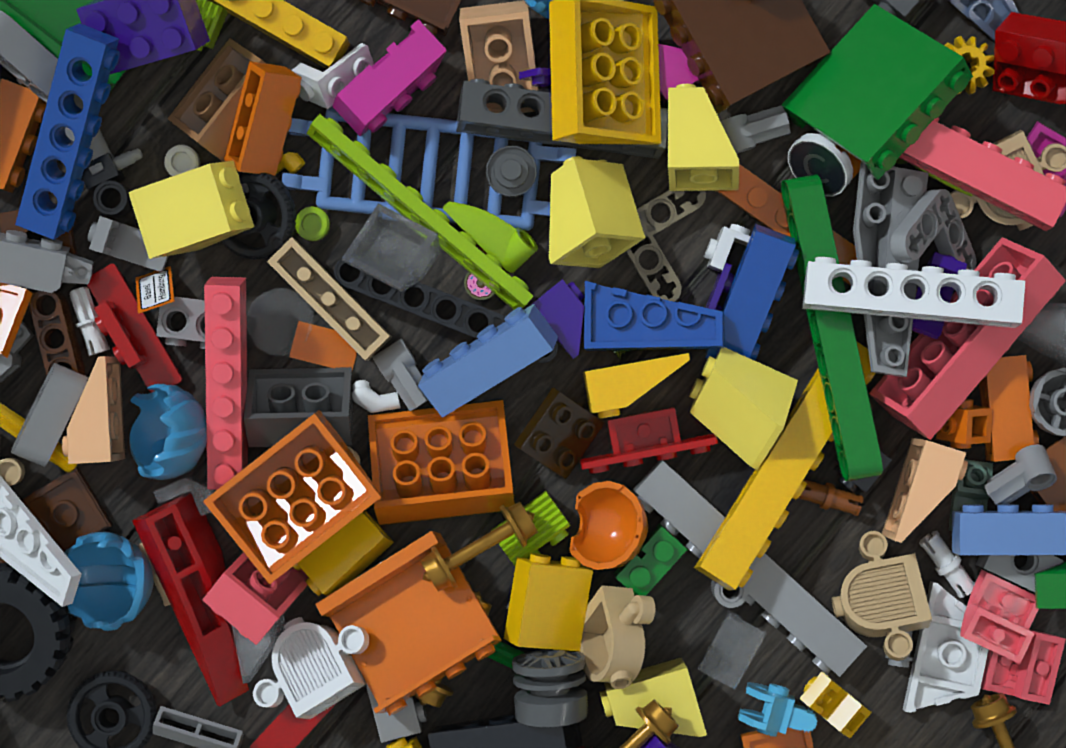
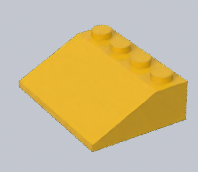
M622 0L550 1L552 140L577 144H661L658 13L655 6Z

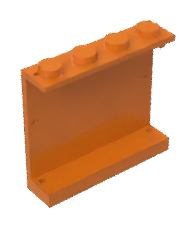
M430 531L315 604L321 616L331 618L339 634L343 628L350 625L362 627L367 631L369 635L367 649L361 654H351L378 703V706L373 709L375 714L387 712L390 716L398 713L408 706L405 702L407 699L415 694L420 698L437 688L436 681L444 676L451 679L467 669L464 665L475 657L480 661L490 656L496 650L494 645L502 641L460 567L451 571L458 585L456 588L449 586L438 592L432 581L423 580L426 570L420 560L430 554L431 547L435 545L442 559L452 555L440 533Z

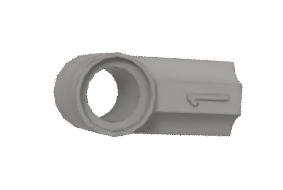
M782 105L748 116L740 114L720 121L736 154L756 147V144L791 133L790 123Z
M402 339L372 356L385 379L393 384L409 411L428 401L427 397L418 387L422 375L416 367L417 362Z
M1036 444L1022 448L1015 455V463L987 480V484L984 485L986 492L996 505L1010 504L1030 490L1040 491L1055 483L1057 476L1043 445Z

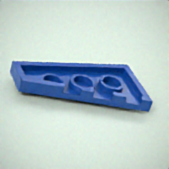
M585 281L584 349L586 351L724 348L723 311L682 302H673L656 296H646L620 288H610Z

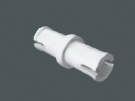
M933 531L931 533L932 537L930 533L920 540L919 544L935 563L936 572L940 576L944 575L959 598L965 597V594L967 596L971 594L975 582H973L960 564L962 559L958 554L951 552L938 531Z

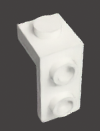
M361 43L324 72L300 63L291 71L302 77L299 96L305 101H310L329 109L333 106L336 95L369 64L373 66L374 62L368 45Z
M731 224L730 228L724 226L720 230L717 240L711 238L704 255V258L709 259L707 268L718 272L722 271L733 241L747 246L750 239V230L736 224Z

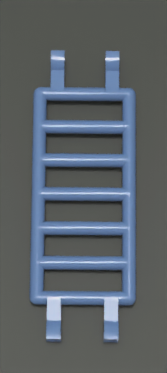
M333 107L326 110V119L331 118L337 123L338 121L346 122ZM388 113L386 115L388 120L383 125L393 127L389 167L396 173V179L401 182L406 129L427 131L420 194L426 205L432 210L438 209L443 212L450 220V223L456 222L443 208L432 207L440 132L461 134L454 202L466 205L474 136L495 138L493 153L502 147L508 146V140H514L456 132L457 120ZM292 118V124L288 133L294 136H309L306 133L313 121ZM370 130L361 137L357 134V141L362 143L369 151L371 142ZM529 142L528 153L533 157L537 166L536 179L532 188L523 194L521 217L501 215L502 195L496 193L491 187L489 188L487 212L499 217L514 228L518 227L524 231H529L533 228L535 215L550 217V202L536 200L540 161L563 164L568 158L576 156L575 148L542 146V143ZM323 147L321 149L319 177L290 173L282 174V183L286 186V189L317 192L316 205L320 209L405 218L386 201L364 200L366 184L354 174L351 198L330 196L334 157Z

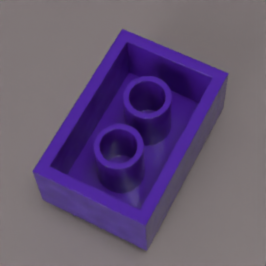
M94 0L76 9L81 24L119 38L116 50L120 52V56L115 69L110 71V74L190 52L210 41L196 0Z

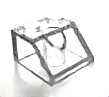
M378 203L342 257V261L403 292L424 279L440 254L438 233Z

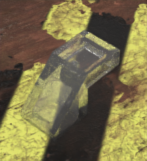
M190 476L153 491L158 504H161L191 491L200 515L203 516L211 512L203 501L216 490L207 489L206 482Z

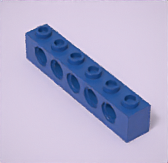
M80 23L66 29L15 225L55 240L65 232H69L73 227L76 219V213L73 212L74 204L80 198L84 189V181L81 178L84 169L89 166L93 156V150L90 149L91 141L97 135L102 123V118L98 116L101 104L106 102L111 89V85L107 83L110 71L115 69L120 56V52L116 50L119 38ZM83 61L91 66L92 76L87 75L83 70ZM74 94L82 99L83 109L75 104ZM66 127L72 130L75 137L74 141L67 137ZM57 160H60L65 165L66 173L58 168ZM49 192L56 196L57 204L50 200Z

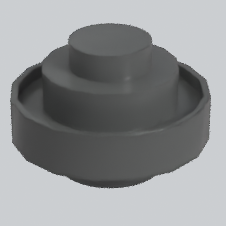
M505 146L496 150L490 156L486 165V177L490 187L496 193L505 197H518L532 188L536 179L537 166L533 157L525 149L518 146Z

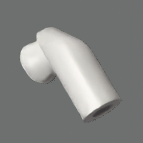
M358 380L352 385L353 391L351 395L354 402L370 413L401 408L398 392L378 395L371 389L369 382L366 380Z

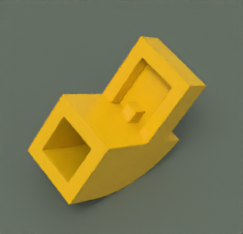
M822 671L818 676L808 681L804 687V693L800 697V700L820 714L848 738L854 735L872 713Z

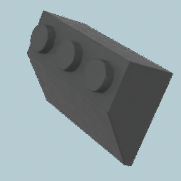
M352 367L249 370L244 410V425L248 447H272L318 410L322 412L345 444L352 445Z

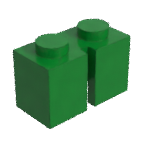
M658 524L646 537L641 547V550L646 554L642 558L637 554L632 560L619 567L613 574L626 588H633L634 595L646 596L688 549L661 524Z

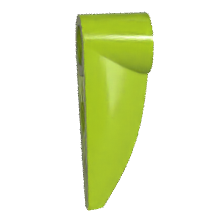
M450 201L443 206V210L487 254L497 258L503 268L510 273H514L538 250L536 242L526 231L518 227L514 228L504 220L485 210Z

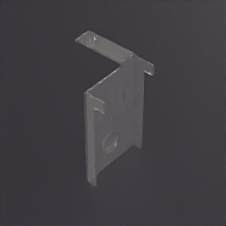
M728 610L725 620L697 669L735 690L767 632L743 621L741 616L732 611L730 613Z

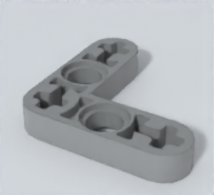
M948 190L926 191L893 232L890 247L892 255L896 260H917L934 240L939 254L950 255L956 260L966 263V270H975V252Z

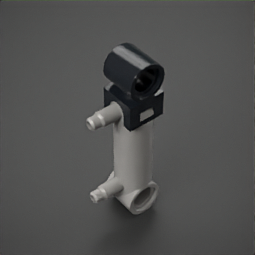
M74 94L75 104L83 109L82 99ZM66 127L67 137L74 141L75 137L72 130ZM99 129L97 135L92 138L90 149L93 150V156L89 166L83 171L82 180L87 190L94 192V205L100 212L111 217H124L133 208L128 193L131 190L118 182L125 179L122 169L134 164L143 157V154L137 148L116 157L113 156ZM116 190L119 191L121 194L120 204L115 208H109L107 205L109 193Z

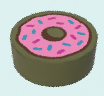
M470 272L466 274L464 286L469 296L476 300H487L494 296V293Z

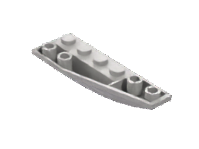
M864 162L860 163L853 225L857 260L872 262V267L886 268L888 263L908 265V270L918 271L919 258L917 260H896L891 252L890 241L893 232L927 191L929 173L893 166L877 180L873 177ZM880 280L868 282V290L872 295L883 296L886 294V286ZM908 283L904 285V293L908 298L915 300L917 284ZM864 314L871 372L907 377L913 319Z

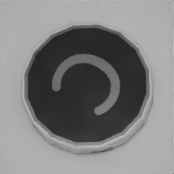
M807 133L801 136L800 139L792 144L788 151V164L794 177L818 174L825 196L833 197L843 192L853 178V167L845 151L841 153L835 147L836 143L821 134Z

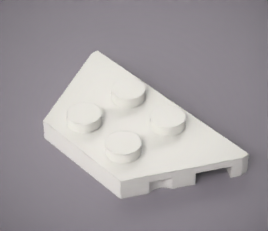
M930 581L927 594L932 622L929 628L920 629L903 705V710L909 713L915 712L919 708L931 705L938 706L950 703L954 699H966L979 695L989 649L960 636L967 606L953 597L938 583Z

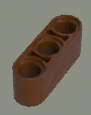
M57 291L53 293L36 292L30 300V311L46 375H48L54 363L61 366L64 363H68L73 371L85 376V367L66 297ZM51 296L56 302V308L52 314L47 315L42 305L44 300ZM59 329L63 332L65 340L61 347L55 348L51 343V336L54 331Z

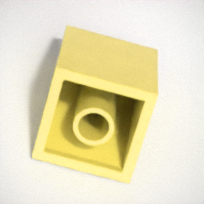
M680 84L676 88H668V176L670 191L739 190V158L704 87H696L693 84Z
M575 156L565 160L563 166L551 174L550 264L601 268L645 239L623 164L610 163L607 160H588Z
M234 161L209 163L128 192L149 259L198 251L254 227Z
M724 347L719 350L716 358L709 356L701 373L704 379H696L689 397L694 399L690 413L749 466L758 470L784 429L798 380Z
M682 658L641 669L631 685L623 689H614L611 683L604 682L606 690L599 692L606 717L614 716L616 726L639 729L645 722L635 709L638 706L645 707L655 699L663 708H672L671 716L679 725L674 734L695 737L707 735L690 675Z

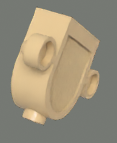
M1022 130L992 143L1003 150L1002 155L1012 160L1015 157H1019L1029 161L1034 165L1033 170L1044 175L1043 170L1045 169L1059 172L1066 168V147L1059 143L1049 144L1043 149L1041 156L1036 158ZM956 190L950 193L960 218L967 217L972 212L974 204L978 202L982 211L997 223L1017 225L1019 231L1033 226L974 195L970 197Z
M869 531L862 536L859 543L860 554L868 560V563L855 567L846 576L842 584L840 596L831 598L835 617H842L845 623L856 633L866 637L886 636L883 645L885 654L892 660L901 661L910 655L913 648L912 638L906 632L929 628L932 616L916 554L882 559L888 547L887 539L880 532Z
M601 586L587 605L579 651L585 655L586 665L582 670L585 671L589 681L611 683L614 689H623L630 686L641 670L645 654V636L642 624H650L655 616V602L651 596H634L633 588Z

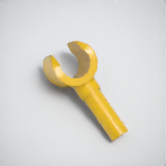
M285 153L278 164L276 174L284 168L290 174H295L305 165V161L298 153Z

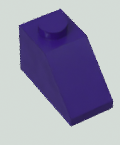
M562 279L532 304H535L558 335L557 341L569 356L574 359L579 355L584 305L580 300L585 296L573 281L567 285Z

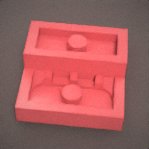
M981 569L967 603L960 636L1020 664L1035 634L1029 630L1039 610L1036 608L1035 594Z
M1029 629L1035 634L1020 664L991 650L988 651L981 689L1050 705L1066 638Z

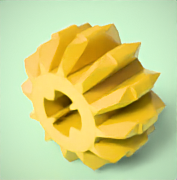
M958 36L954 39V45L946 43L944 46L963 56L966 63H970V71L973 77L965 88L966 92L970 95L976 92V86L984 88L988 85L985 76H992L995 70L986 64L994 61L995 56H985L983 52L987 50L988 44L983 43L977 48L976 37L971 36L965 42L962 36Z

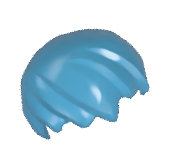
M154 384L147 388L155 390L154 392L149 394L137 393L130 400L140 407L141 412L131 428L129 445L133 459L139 466L138 472L142 477L165 480L188 473L198 463L207 443L206 415L202 405L191 393L184 391L176 385Z
M95 532L78 537L76 544L65 551L66 556L82 574L73 604L67 605L68 613L81 618L86 627L100 628L104 631L117 630L123 623L133 621L139 615L151 596L154 579L150 562L137 545L115 533Z

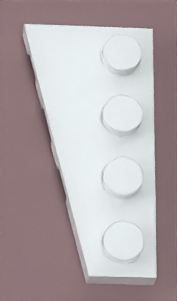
M0 475V558L60 606L73 604L82 574Z

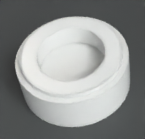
M177 145L167 152L164 164L167 172L171 176H175L200 167L201 161L197 152L191 147Z

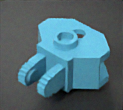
M747 682L746 693L765 701L762 712L740 708L738 720L757 728L758 732L776 737L778 732L786 734L789 727L799 731H808L809 733V731L816 729L815 727L818 722L813 710L794 704L795 698L793 695H789L790 689L772 683L766 686Z

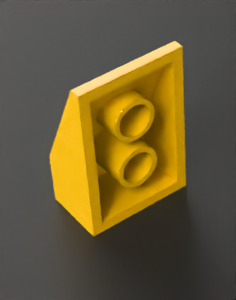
M689 353L584 371L583 377L590 412H597L598 418L620 415L619 408L628 407L690 360Z

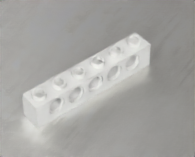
M815 257V262L808 261L806 267L802 309L1017 328L1022 324L1026 281L1016 280V275L1010 273H995L994 278L979 277L980 272L975 270H958L957 275L943 273V268L933 266L922 267V271L908 270V265L899 263H888L886 268L872 267V262L865 260H852L850 265L836 264L835 258ZM836 277H845L851 284V290L846 293L835 291L832 287V280ZM880 280L886 286V294L883 296L872 295L868 290V282ZM908 283L917 284L922 290V297L917 300L908 298L904 293V285ZM944 286L954 288L958 295L957 301L954 303L945 302L940 296V289ZM981 289L989 291L994 299L993 305H981L976 298L977 291Z

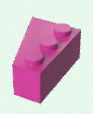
M419 19L410 26L411 31L407 38L398 45L393 42L386 48L388 53L373 66L369 64L336 95L332 107L360 137L368 130L372 133L376 132L388 120L386 117L388 113L393 109L397 112L401 111L413 99L410 96L418 88L421 91H425L437 79L435 73L447 50Z

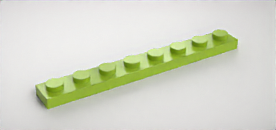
M319 114L310 124L307 135L513 310L518 307L524 308L532 299L533 295L528 291L529 287L523 280L507 274L502 269L503 266L497 258L491 254L485 255L476 247L475 240L463 231L458 232L449 224L450 220L443 212L438 209L432 210L423 202L422 195L411 186L405 187L396 179V173L389 166L383 163L378 164L369 156V150L358 141L353 142L344 135L342 127L331 118L326 119Z

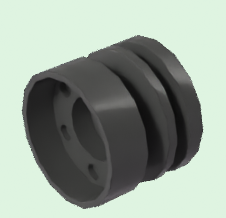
M543 649L522 653L514 657L512 660V670L516 674L513 677V684L522 689L514 696L516 720L521 724L533 727H559L578 723L586 719L588 716L587 691L578 686L586 680V673L582 670L586 665L585 655L578 651Z

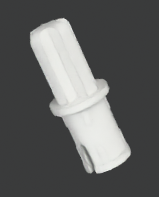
M80 287L72 290L69 295L79 322L76 324V327H80L88 355L92 356L110 350L105 335L100 331L95 322V318L98 315L94 309L95 306L89 288Z

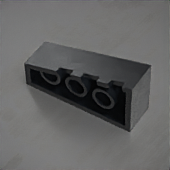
M513 714L492 718L489 720V725H484V721L478 719L437 726L428 733L430 748H579L582 744L579 722L559 727H533L519 723Z

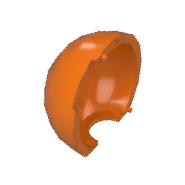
M612 481L593 483L578 493L575 510L579 513L580 526L577 534L571 537L569 548L571 555L579 560L583 566L595 570L622 567L640 552L647 537L648 520L641 500L624 485Z

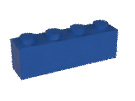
M755 224L721 310L724 313L725 348L754 361L756 360L761 346L756 343L761 331L764 333L768 331L773 318V313L769 312L773 300L780 301L786 286V282L781 280L786 268L793 269L799 254V250L795 249V238ZM721 348L706 349L705 358H709V356L716 358Z

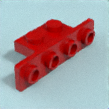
M110 264L94 273L87 286L98 303V306L94 307L98 315L95 318V322L105 336L109 334L116 345L112 350L122 366L127 364L129 368H136L147 388L154 384L177 385L183 381L181 374L161 340L156 336V332L144 312L138 314L137 299L117 265Z
M675 407L607 419L613 453L580 459L582 470L589 469L590 474L610 470V464L620 462L623 463V467H631L643 464V458L656 456L657 461L676 458L678 451L690 449L691 454L711 451L710 445L718 444V440L714 434L681 440Z

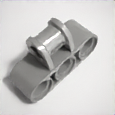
M0 10V64L17 78L16 81L20 85L24 84L47 103L58 59L16 21Z
M54 363L24 421L11 453L45 467L82 395L88 377Z

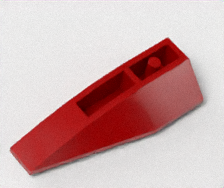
M1011 12L995 30L993 91L1055 104H1066V21Z
M192 490L133 519L132 522L217 706H222L249 691L238 630L202 601L226 571L222 550L197 495Z

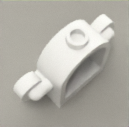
M302 617L289 621L284 625L285 630L276 640L272 652V667L278 681L271 679L259 681L254 687L253 698L261 707L274 708L282 702L285 695L296 718L311 719L367 684L351 654H361L367 649L369 645L367 631L362 627L350 625L343 628L339 634V632L331 627L304 622Z

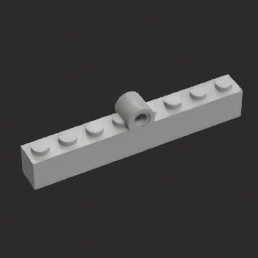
M663 460L658 461L633 490L638 494L644 509L649 514L655 509L662 515L664 519L660 524L673 536H676L679 532L689 540L686 547L700 559L725 517ZM766 554L761 558L755 557L749 567L753 570L750 579L743 588L738 586L732 595H724L723 587L713 580L711 582L713 596L725 607L735 608L742 605L745 601L751 606L755 601L765 609L761 615L776 629L782 624L790 632L787 639L801 652L807 647L814 653L816 657L812 662L827 675L832 670L840 677L867 647Z

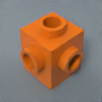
M966 398L936 433V439L949 441L950 447L969 449L971 444L991 443L993 408L973 405L974 400Z

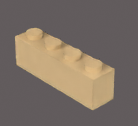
M291 237L267 261L365 361H369L392 338L296 239Z

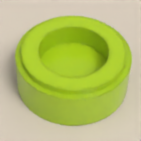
M306 207L296 217V230L302 238L308 241H319L330 230L328 215L318 207Z

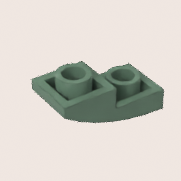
M964 459L968 461V466L964 478L961 481H957L956 487L952 491L949 531H952V511H962V505H984V511H987V503L990 497L984 485L987 484V480L993 477V463Z

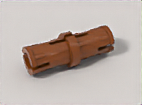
M803 479L807 482V485L799 499L819 504V508L828 510L830 507L850 513L853 516L859 515L862 506H859L858 503H863V495H856L836 489L834 484L828 482L823 485Z

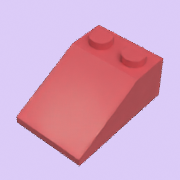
M243 552L221 575L202 601L210 606L217 615L222 616L233 625L242 636L257 645L308 586L305 581L309 577L302 569L297 571L292 567L269 584Z

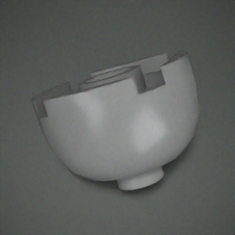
M1066 368L1048 371L1036 380L1030 390L1029 400L1032 419L1037 426L1051 435L1066 437Z

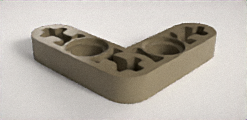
M668 190L637 209L644 235L650 244L641 246L635 253H632L631 249H628L625 253L651 296L673 302L680 297L681 283L653 236L699 209L706 199L705 191H698L699 195L695 198V205H692L690 201L680 205L679 209L683 213L677 215L675 205L667 197L673 195L676 201L685 194L684 191ZM656 204H664L670 210V217L664 223H658L652 219L651 209ZM651 250L657 255L658 264L654 269L646 270L639 264V256L643 251ZM662 267H665L667 271L666 274L661 275L666 284L672 282L675 286L671 291L673 297L670 299L666 295L659 296L657 294V290L661 287L656 278L651 283L647 276L656 274Z

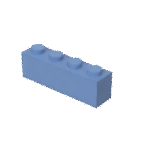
M535 304L524 310L522 307L516 308L505 317L504 323L497 327L494 324L487 326L477 335L478 339L472 343L462 342L451 350L448 358L443 361L437 358L424 367L422 370L424 374L418 387L442 418L553 351L558 335Z
M999 504L997 505V511H984V505H962V511H952V553L958 555H1066V511H1054V505L1033 504L1032 511H1019V505Z

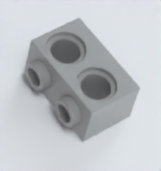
M174 297L175 302L160 306L156 336L166 337L165 344L186 347L187 340L200 341L199 348L205 349L204 300ZM182 312L186 317V325L181 331L177 332L171 326V318L175 313Z

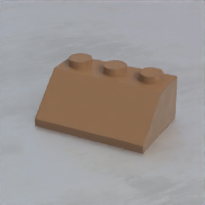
M231 38L228 39L168 117L169 121L222 162H226L224 156L249 61L265 63Z

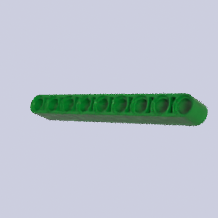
M818 174L782 180L781 193L790 237L795 238V249L799 250L796 265L803 297L808 261L815 262V257L835 258L836 264H839L823 185ZM834 278L832 280L834 290L839 293H846L843 278ZM806 309L841 474L845 481L879 476L883 471L882 457L851 314Z

